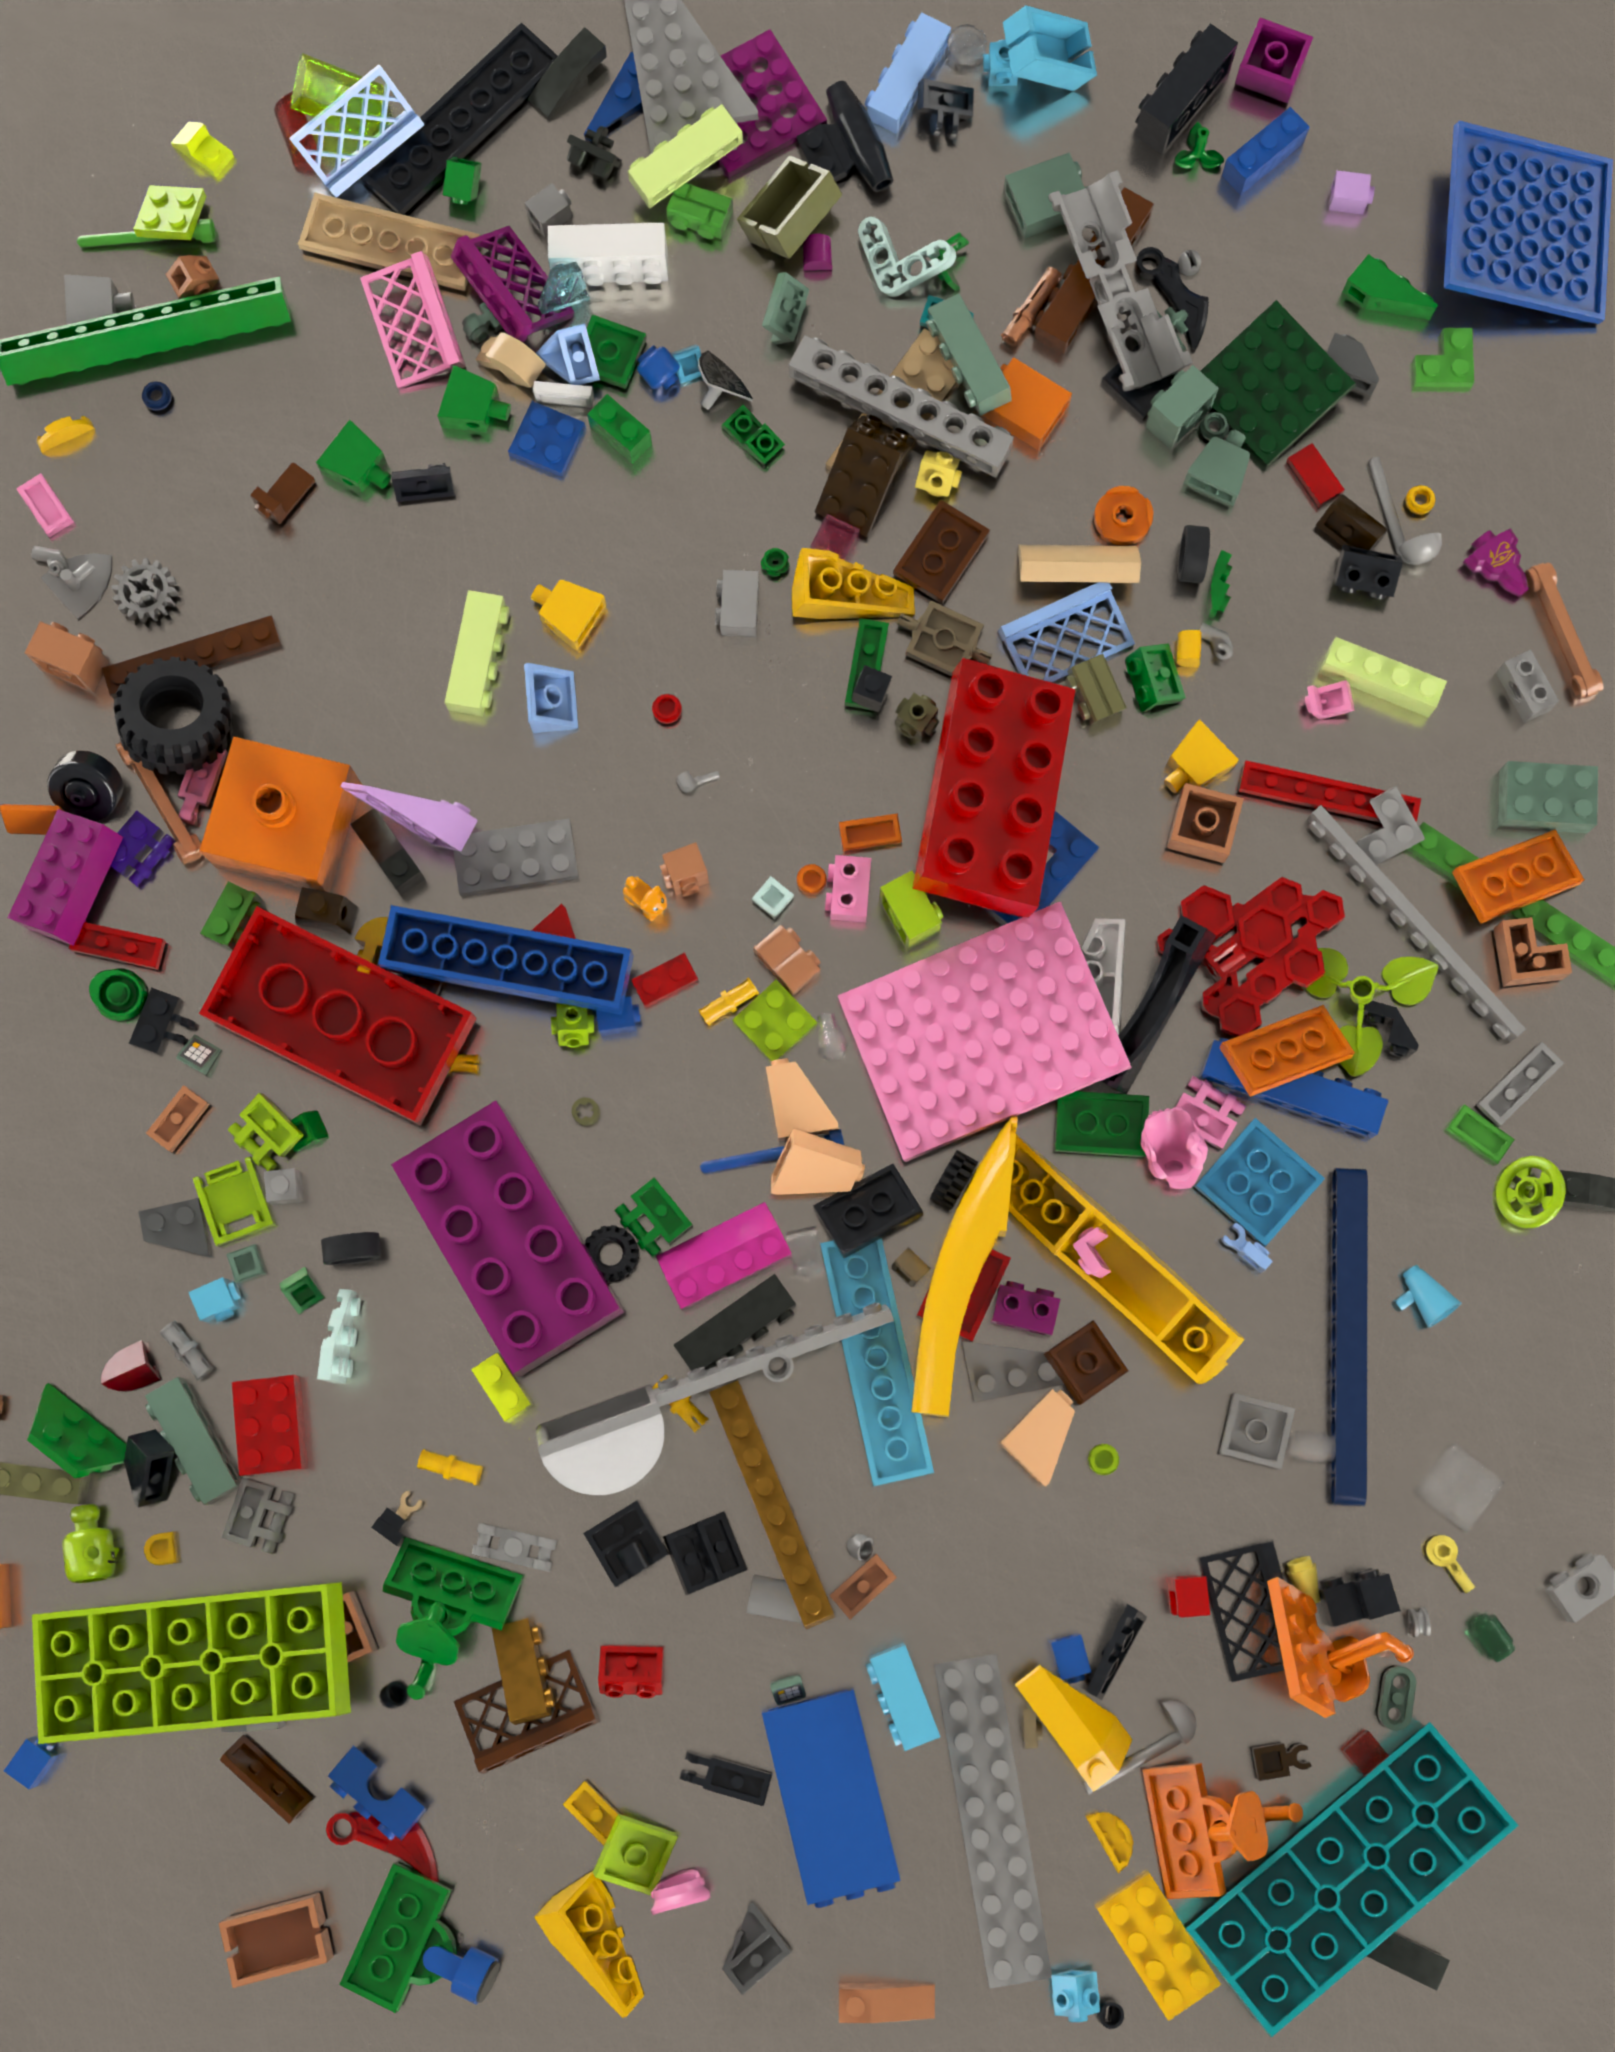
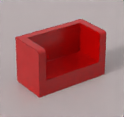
M1206 1576L1167 1577L1170 1612L1172 1615H1178L1180 1618L1210 1615Z

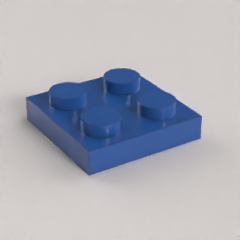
M531 401L508 450L509 456L562 477L586 427L585 422Z

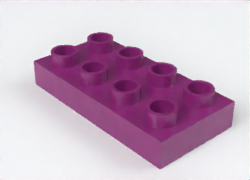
M495 1100L391 1164L513 1375L523 1376L625 1312L505 1109L498 1101Z

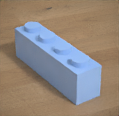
M922 12L916 22H910L905 33L907 38L902 45L898 44L892 55L893 62L889 68L885 67L882 70L878 80L879 86L876 91H870L865 101L871 121L895 134L898 133L918 98V82L922 79L930 78L950 43L951 27Z

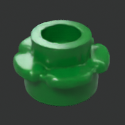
M779 548L769 549L765 552L764 558L761 559V567L767 571L768 575L777 577L780 573L788 571L790 566L788 562L789 556ZM773 561H778V564L774 565Z

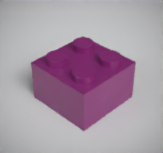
M1260 17L1240 64L1235 84L1288 103L1308 55L1313 37Z

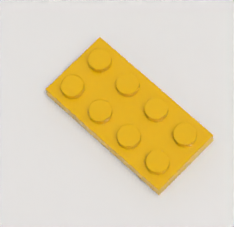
M1149 1872L1096 1906L1168 2021L1221 1986V1983L1192 1938L1185 1931L1182 1922Z

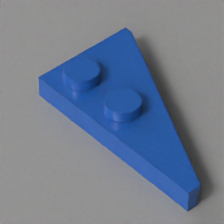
M630 52L586 131L590 129L596 132L600 126L607 128L619 119L623 121L641 109L642 101L633 52Z

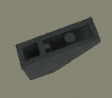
M373 808L350 824L400 896L425 880L421 871L376 809Z
M1560 1170L1566 1186L1565 1200L1562 1206L1615 1212V1178ZM1550 1183V1184H1549V1196H1552V1195H1553V1185H1552V1183Z

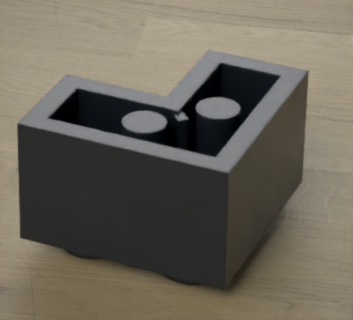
M1372 1568L1354 1572L1355 1578L1343 1581L1342 1576L1324 1581L1325 1587L1319 1588V1595L1327 1624L1331 1627L1361 1619L1371 1620L1401 1611L1389 1573H1381L1378 1569L1372 1570Z

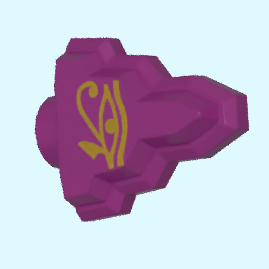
M1511 528L1496 536L1489 530L1471 544L1475 551L1463 563L1472 573L1480 572L1487 580L1498 581L1504 590L1518 597L1529 589L1526 573L1519 565L1521 554L1516 547L1518 539Z

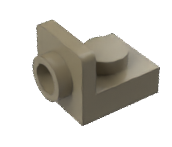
M1027 1702L1028 1708L1020 1709L1022 1744L1025 1749L1038 1748V1741H1043L1042 1722L1036 1721V1713Z

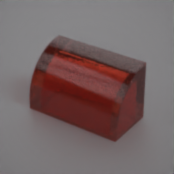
M295 90L283 96L274 107V114L294 166L306 162V160L289 138L308 123ZM308 134L299 141L305 149L317 150L313 134ZM310 155L312 159L316 158V155Z

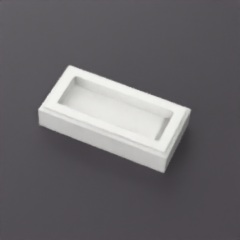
M534 381L533 393L537 403L592 408L594 405L592 386Z

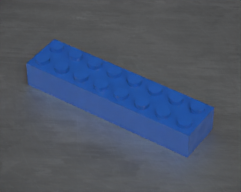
M391 905L378 965L392 973L622 1015L634 955L631 949Z

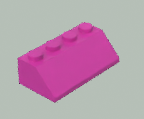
M763 1202L657 1255L656 1258L681 1310L685 1311L792 1257V1253L768 1206Z

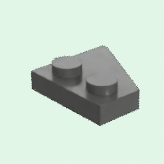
M199 1198L138 1211L143 1240L145 1242L204 1257L212 1256L203 1208Z
M755 1902L748 1906L747 1914L740 1930L737 1932L733 1947L726 1958L722 1970L741 1995H744L792 1953V1950Z

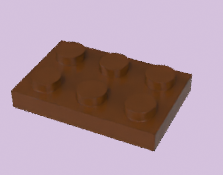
M940 500L894 568L893 574L943 604L990 534V529L943 500Z

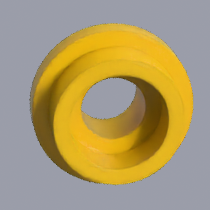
M1423 485L1411 488L1405 499L1407 508L1418 515L1430 512L1436 501L1433 491ZM1415 498H1422L1425 504H1418L1415 501Z

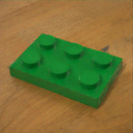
M1075 1091L1058 1098L1054 1152L1145 1158V1152L1141 1147V1134L1145 1120L1149 1115L1150 1096Z

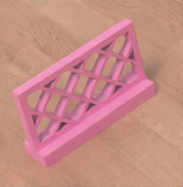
M422 251L412 254L410 259L360 277L397 388L399 389L452 370L453 365L460 368L466 367L429 257ZM411 267L414 277L408 288L396 282L400 271ZM379 279L389 282L382 298L373 294L370 286L371 282ZM416 284H417L419 293L416 292V291H414V289H415V287H416ZM394 285L407 291L400 306L387 301ZM412 294L420 297L423 302L418 315L405 309ZM375 299L378 300V301H380L378 307H377V304H376ZM385 304L398 310L392 325L382 321L381 313ZM403 313L416 318L410 334L397 328ZM425 313L427 314L429 320L423 318ZM421 321L431 325L433 331L428 343L415 337ZM385 327L389 328L388 334L386 333ZM394 332L408 337L401 353L391 348L390 341ZM413 340L426 346L419 361L406 356ZM435 340H436V343H437L438 348L435 347V346H433V343H434ZM433 349L441 354L444 364L431 368L424 363L430 350ZM394 354H396V355L399 356L397 362H396V359H395ZM404 359L416 364L417 367L413 375L402 379L399 369ZM422 367L427 369L426 371L420 373Z

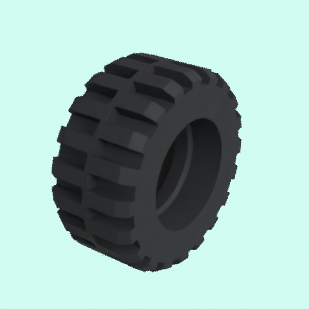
M170 657L171 660L167 661L159 658L153 660V664L147 665L144 663L137 667V673H129L124 679L125 684H121L116 692L114 716L120 741L124 750L129 752V756L137 763L141 761L142 766L150 771L157 768L159 773L167 775L169 771H176L177 775L186 774L185 770L193 769L195 772L203 769L204 763L211 764L218 759L217 752L223 753L228 746L227 741L232 737L233 717L227 688L224 687L223 680L219 675H213L212 669L202 664L199 667L197 661L191 659L181 661L180 657ZM169 703H186L201 711L194 722L179 729H162L147 721L154 710Z

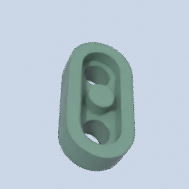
M1393 1666L1384 1673L1378 1718L1383 1726L1394 1731L1405 1729L1412 1719L1417 1682L1413 1672L1406 1667ZM1396 1676H1401L1403 1679V1684L1399 1688H1396L1393 1684ZM1391 1708H1396L1398 1710V1717L1392 1720L1388 1713Z

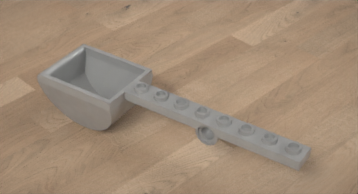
M873 1303L865 1306L860 1314L852 1316L851 1313H847L834 1318V1323L824 1327L822 1324L810 1326L804 1330L805 1334L794 1338L793 1335L780 1337L775 1340L776 1344L767 1348H764L763 1345L753 1347L747 1350V1355L737 1359L734 1356L723 1358L716 1362L717 1366L705 1370V1367L693 1369L687 1373L688 1377L677 1381L675 1378L663 1380L658 1383V1388L652 1389L651 1384L539 1424L536 1427V1437L542 1462L554 1479L573 1491L588 1495H607L623 1491L643 1479L659 1458L664 1442V1422L659 1407L762 1370L765 1376L773 1382L785 1381L793 1372L792 1358L892 1322L894 1319L891 1310L886 1304ZM774 1357H781L784 1359L783 1367L777 1371L770 1370L768 1367L770 1360Z

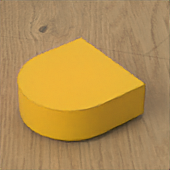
M176 1531L155 1534L146 1541L144 1554L150 1563L154 1565L179 1563Z

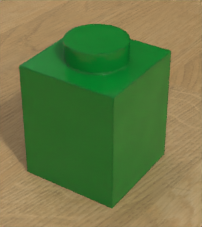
M457 157L447 160L443 196L451 197V202L464 205L468 204V201L476 199L482 163Z

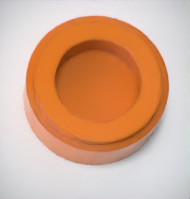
M809 864L799 870L797 885L802 893L814 896L821 893L826 887V873L820 866Z

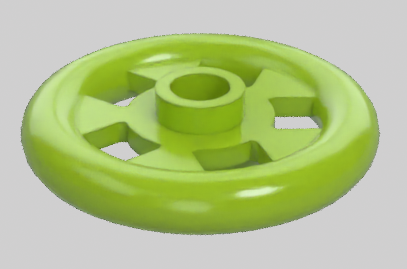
M1527 1156L1512 1162L1501 1174L1496 1187V1202L1501 1214L1511 1224L1521 1228H1536L1547 1224L1558 1214L1564 1203L1566 1194L1564 1177L1554 1163L1543 1157ZM1531 1168L1542 1170L1539 1179L1529 1177ZM1518 1176L1522 1180L1518 1182L1515 1190L1510 1188V1184L1514 1177ZM1552 1183L1553 1195L1546 1196L1545 1184ZM1532 1188H1535V1193L1530 1198L1529 1191ZM1516 1198L1523 1205L1518 1212L1510 1205ZM1542 1204L1544 1210L1533 1216L1531 1208Z

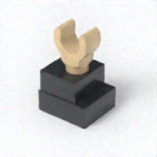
M405 1491L400 1498L401 1505L396 1512L387 1507L371 1527L398 1547L407 1537L401 1533L408 1524V1521H406L407 1517L412 1512L418 1511L423 1505V1501L418 1500L415 1506L409 1507L406 1503L407 1498L411 1494L409 1491Z

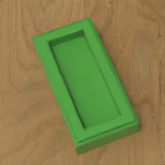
M1465 1104L1461 1106L1445 1129L1494 1165L1499 1164L1515 1140Z

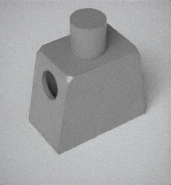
M64 275L67 324L135 309L132 292L118 293L111 278Z

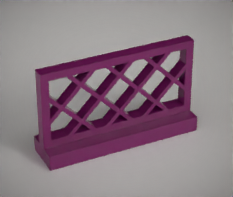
M510 226L472 239L467 235L457 239L450 256L508 335L521 342H525L528 335L573 318L574 310ZM506 237L513 246L512 249L497 244V240ZM480 246L491 250L490 257L482 255L476 247ZM495 252L510 257L509 264L494 259ZM514 259L525 262L529 270L513 266ZM492 267L507 272L506 279L497 276ZM511 274L527 279L526 286L510 281ZM531 281L542 284L545 288V293L530 288ZM508 289L524 294L523 301L515 299ZM528 296L542 300V308L527 303ZM547 303L558 306L562 312L555 313L547 310ZM525 311L539 315L540 320L533 323Z

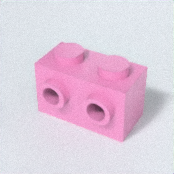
M835 855V864H829L827 881L833 882L832 893H826L825 911H831L830 920L866 923L871 858Z

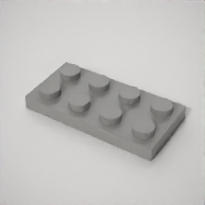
M569 818L471 833L461 852L453 850L460 896L579 878Z

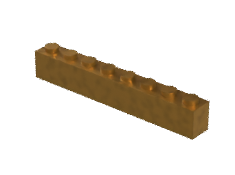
M736 1380L710 1391V1396L804 1627L807 1630L835 1618L739 1381Z

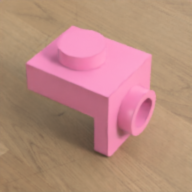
M1345 680L1320 688L1314 685L1307 687L1308 696H1305L1307 710L1318 719L1323 720L1355 711L1348 681Z
M1091 1227L1083 1231L1078 1236L1079 1240L1073 1244V1247L1081 1257L1078 1263L1085 1273L1102 1279L1111 1270L1095 1248L1097 1244L1108 1237L1106 1231L1099 1227Z

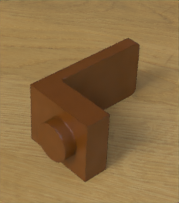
M291 463L267 493L258 486L251 493L250 496L255 503L254 509L264 518L268 519L270 517L278 524H281L315 483L314 477L296 463Z

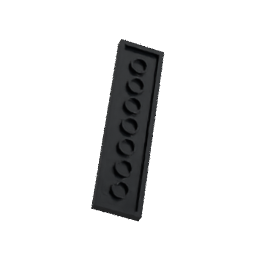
M520 23L420 117L425 124L364 174L361 180L396 213L404 215L445 176L447 160L453 157L463 159L532 93L537 83L558 55L523 23Z

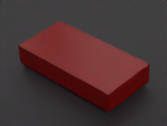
M1313 443L1288 457L1287 463L1318 508L1343 494L1345 489Z

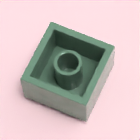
M1194 365L1186 372L1181 370L1171 381L1172 386L1166 392L1160 390L1150 402L1152 407L1147 413L1149 418L1146 428L1170 450L1211 411L1219 389Z

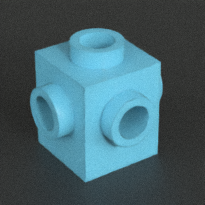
M1006 40L990 42L989 53L983 54V72H988L989 86H1017L1018 77L1012 76L1008 51L1011 48L1007 46Z
M1069 1970L1051 1975L1055 2016L1068 2017L1069 2022H1084L1088 2020V2015L1100 2012L1097 1972Z

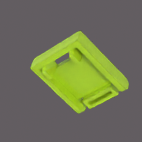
M251 1156L245 1158L248 1169L246 1172H244L243 1166L238 1160L204 1173L209 1186L204 1187L200 1176L193 1178L215 1246L220 1247L276 1225L269 1203L266 1202V1195ZM253 1215L256 1224L230 1233L227 1224Z

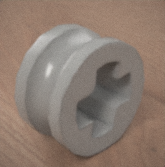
M1421 1607L1417 1612L1414 1609H1408V1623L1411 1635L1418 1637L1420 1633H1423L1424 1636H1430L1431 1627L1427 1609Z

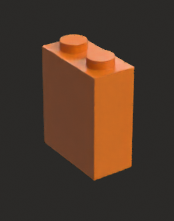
M1013 357L1008 365L1003 364L1000 367L1010 385L1012 401L982 416L1006 429L1009 433L1036 450H1039L1069 407L1072 393Z

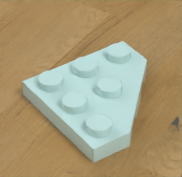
M339 1289L337 1302H341L340 1308L333 1309L328 1323V1331H332L331 1337L328 1336L326 1339H323L317 1376L319 1380L346 1384V1379L352 1376L353 1359H349L350 1347L355 1346L357 1330L353 1328L354 1316H358L360 1311V1298H356L357 1292L353 1290Z

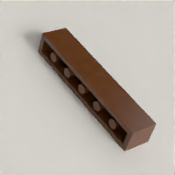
M1124 187L1121 194L1132 220V224L1125 228L1131 246H1133L1151 217L1154 203ZM1092 230V233H1093L1094 235H1093L1092 239L1090 240V242H1095V241H1096V234H1095V232ZM1098 245L1096 248L1092 249L1091 251H1093V250L1097 251V250L1100 248V246ZM1098 257L1095 260L1101 267L1106 264L1104 260H1099ZM1079 259L1075 265L1070 264L1062 278L1065 281L1061 288L1057 286L1054 288L1048 299L1049 307L1046 311L1041 310L1033 323V326L1036 327L1034 338L1063 355L1097 303L1090 284V278H1086Z

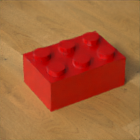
M287 1375L232 1382L239 1476H254L308 1469L300 1376Z

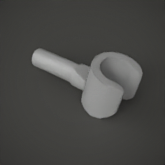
M685 771L677 776L676 783L683 792L688 793L694 790L697 785L718 779L720 776L718 771L693 778L689 771Z

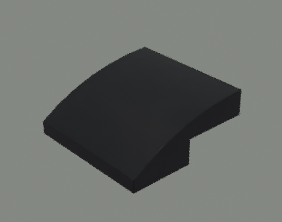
M724 1511L663 1536L685 1595L747 1570Z

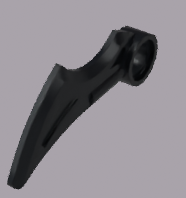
M1154 247L1142 249L1137 256V261H1135L1136 273L1145 280L1154 279L1177 312L1180 310L1187 312L1188 317L1184 321L1188 328L1186 334L1191 351L1196 350L1206 326L1209 298L1190 291L1181 280L1179 264L1164 257L1159 249ZM1147 257L1154 258L1158 267L1148 270L1143 266L1142 260Z

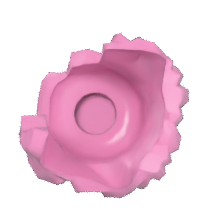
M1174 1107L1172 1109L1167 1108L1164 1111H1154L1145 1120L1141 1134V1147L1145 1152L1148 1168L1152 1175L1158 1179H1165L1172 1188H1191L1203 1170L1208 1147L1190 1114L1181 1107Z

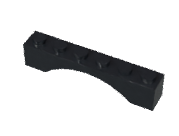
M1182 915L1180 916L1166 941L1159 966L1144 998L1129 1022L1118 1035L1131 1068L1101 1080L1103 1083L1124 1094L1128 1093L1215 939L1216 935L1210 930Z

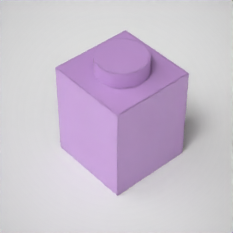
M1337 170L1331 184L1329 210L1363 215L1367 204H1372L1375 187L1370 186L1371 174Z

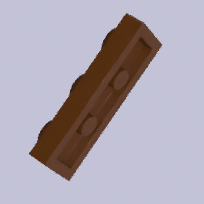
M242 1735L220 1758V1761L288 1824L313 1799L245 1735Z

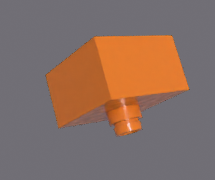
M233 736L199 851L215 868L300 889L305 887L330 893L358 799L340 786L342 782L362 785V783L348 764Z

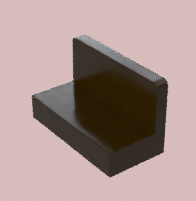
M1343 494L1332 502L1316 524L1319 529L1341 546L1348 545L1371 550L1377 541L1388 531L1386 527Z

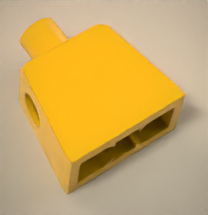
M559 580L552 591L538 584L531 595V600L542 605L538 613L541 622L576 651L606 607L604 595L565 580Z
M1199 719L1170 756L1167 764L1173 772L1164 780V783L1173 793H1177L1185 783L1205 788L1232 771L1239 759Z

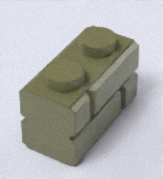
M1104 654L1079 663L1067 671L1069 676L1066 677V683L1068 687L1076 689L1075 692L1081 702L1077 705L1079 713L1084 721L1089 720L1090 725L1121 713L1127 708Z

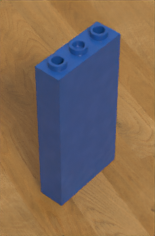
M854 1688L762 1711L807 1905L815 1904V1908H822L834 1904L833 1899L841 1896H846V1900L863 1897L865 1895L864 1891L876 1888L877 1892L894 1889L896 1887L895 1882L901 1880Z

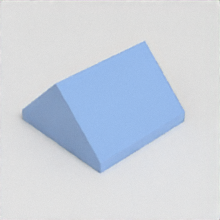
M533 663L524 664L528 722L532 732L541 733L577 729L574 671Z

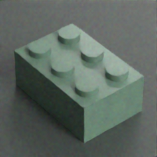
M1508 761L1499 770L1498 828L1540 831L1556 829L1557 832L1588 833L1597 825L1598 766Z

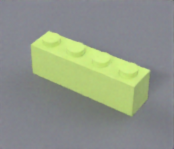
M722 104L716 109L714 107L709 108L701 115L699 121L693 125L687 124L678 131L677 136L672 140L659 143L645 159L641 157L635 160L628 170L629 181L650 209L742 144L743 132Z
M468 590L445 698L448 711L483 717L485 708H489L491 705L492 691L489 690L490 681L495 680L497 676L498 663L495 662L496 652L502 651L504 636L500 634L502 624H507L509 618V607L506 606L503 596Z
M1335 637L1330 645L1319 671V674L1338 682L1346 680L1353 688L1428 718L1437 708L1447 683L1446 680L1338 637Z

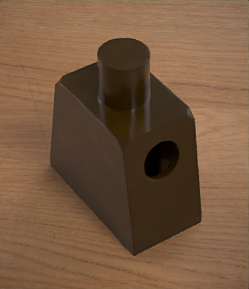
M302 887L295 912V923L351 936L358 906L342 895ZM344 910V915L341 919V911Z

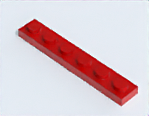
M1245 760L1238 792L1316 809L1322 805L1326 811L1380 822L1369 800L1382 794L1385 790ZM1401 794L1417 822L1421 798Z

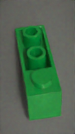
M1370 254L1365 257L1347 279L1342 291L1365 309L1430 320L1438 306L1429 294L1414 288L1407 278L1395 274L1387 267L1384 261L1374 258Z

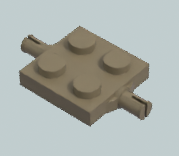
M930 601L925 613L918 620L901 613L897 621V625L912 631V639L905 655L952 676V672L962 658L975 659L989 665L993 654L977 648L978 639L984 624L934 601Z

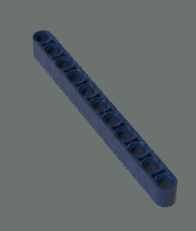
M1334 1168L1332 1175L1331 1502L1332 1505L1365 1506L1367 1500L1368 1175L1366 1169Z

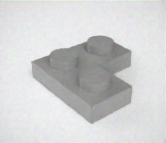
M1397 786L1369 800L1383 827L1357 840V843L1376 865L1425 840L1421 829Z

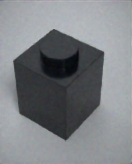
M864 665L851 702L879 712L890 687L892 676Z

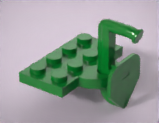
M405 1537L383 1584L382 1592L412 1601L410 1613L413 1621L400 1624L396 1636V1644L400 1650L409 1655L422 1658L414 1681L407 1688V1694L410 1698L420 1700L424 1697L425 1688L436 1663L448 1666L456 1662L460 1645L453 1636L466 1630L472 1621L502 1631L521 1586L523 1575Z

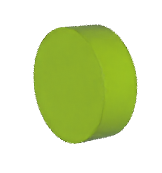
M1099 1444L1089 1451L1087 1462L1094 1473L1109 1475L1117 1469L1119 1455L1111 1445Z

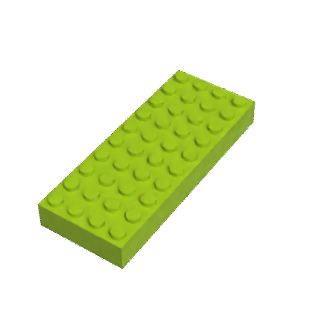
M342 1582L32 1615L38 1744L333 1717L351 1713Z

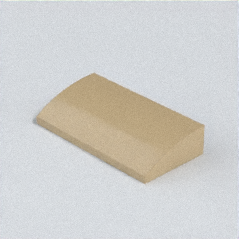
M1018 545L1021 582L1139 583L1141 558L1137 546Z

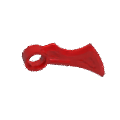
M342 1811L329 1819L326 1833L329 1840L334 1844L346 1845L356 1840L403 1860L420 1874L438 1882L433 1851L418 1823L411 1828L402 1840H399L396 1836L390 1840L377 1829L381 1823L372 1815L367 1820L357 1811L351 1813ZM340 1819H346L352 1827L350 1835L344 1838L337 1836L334 1832V1824Z

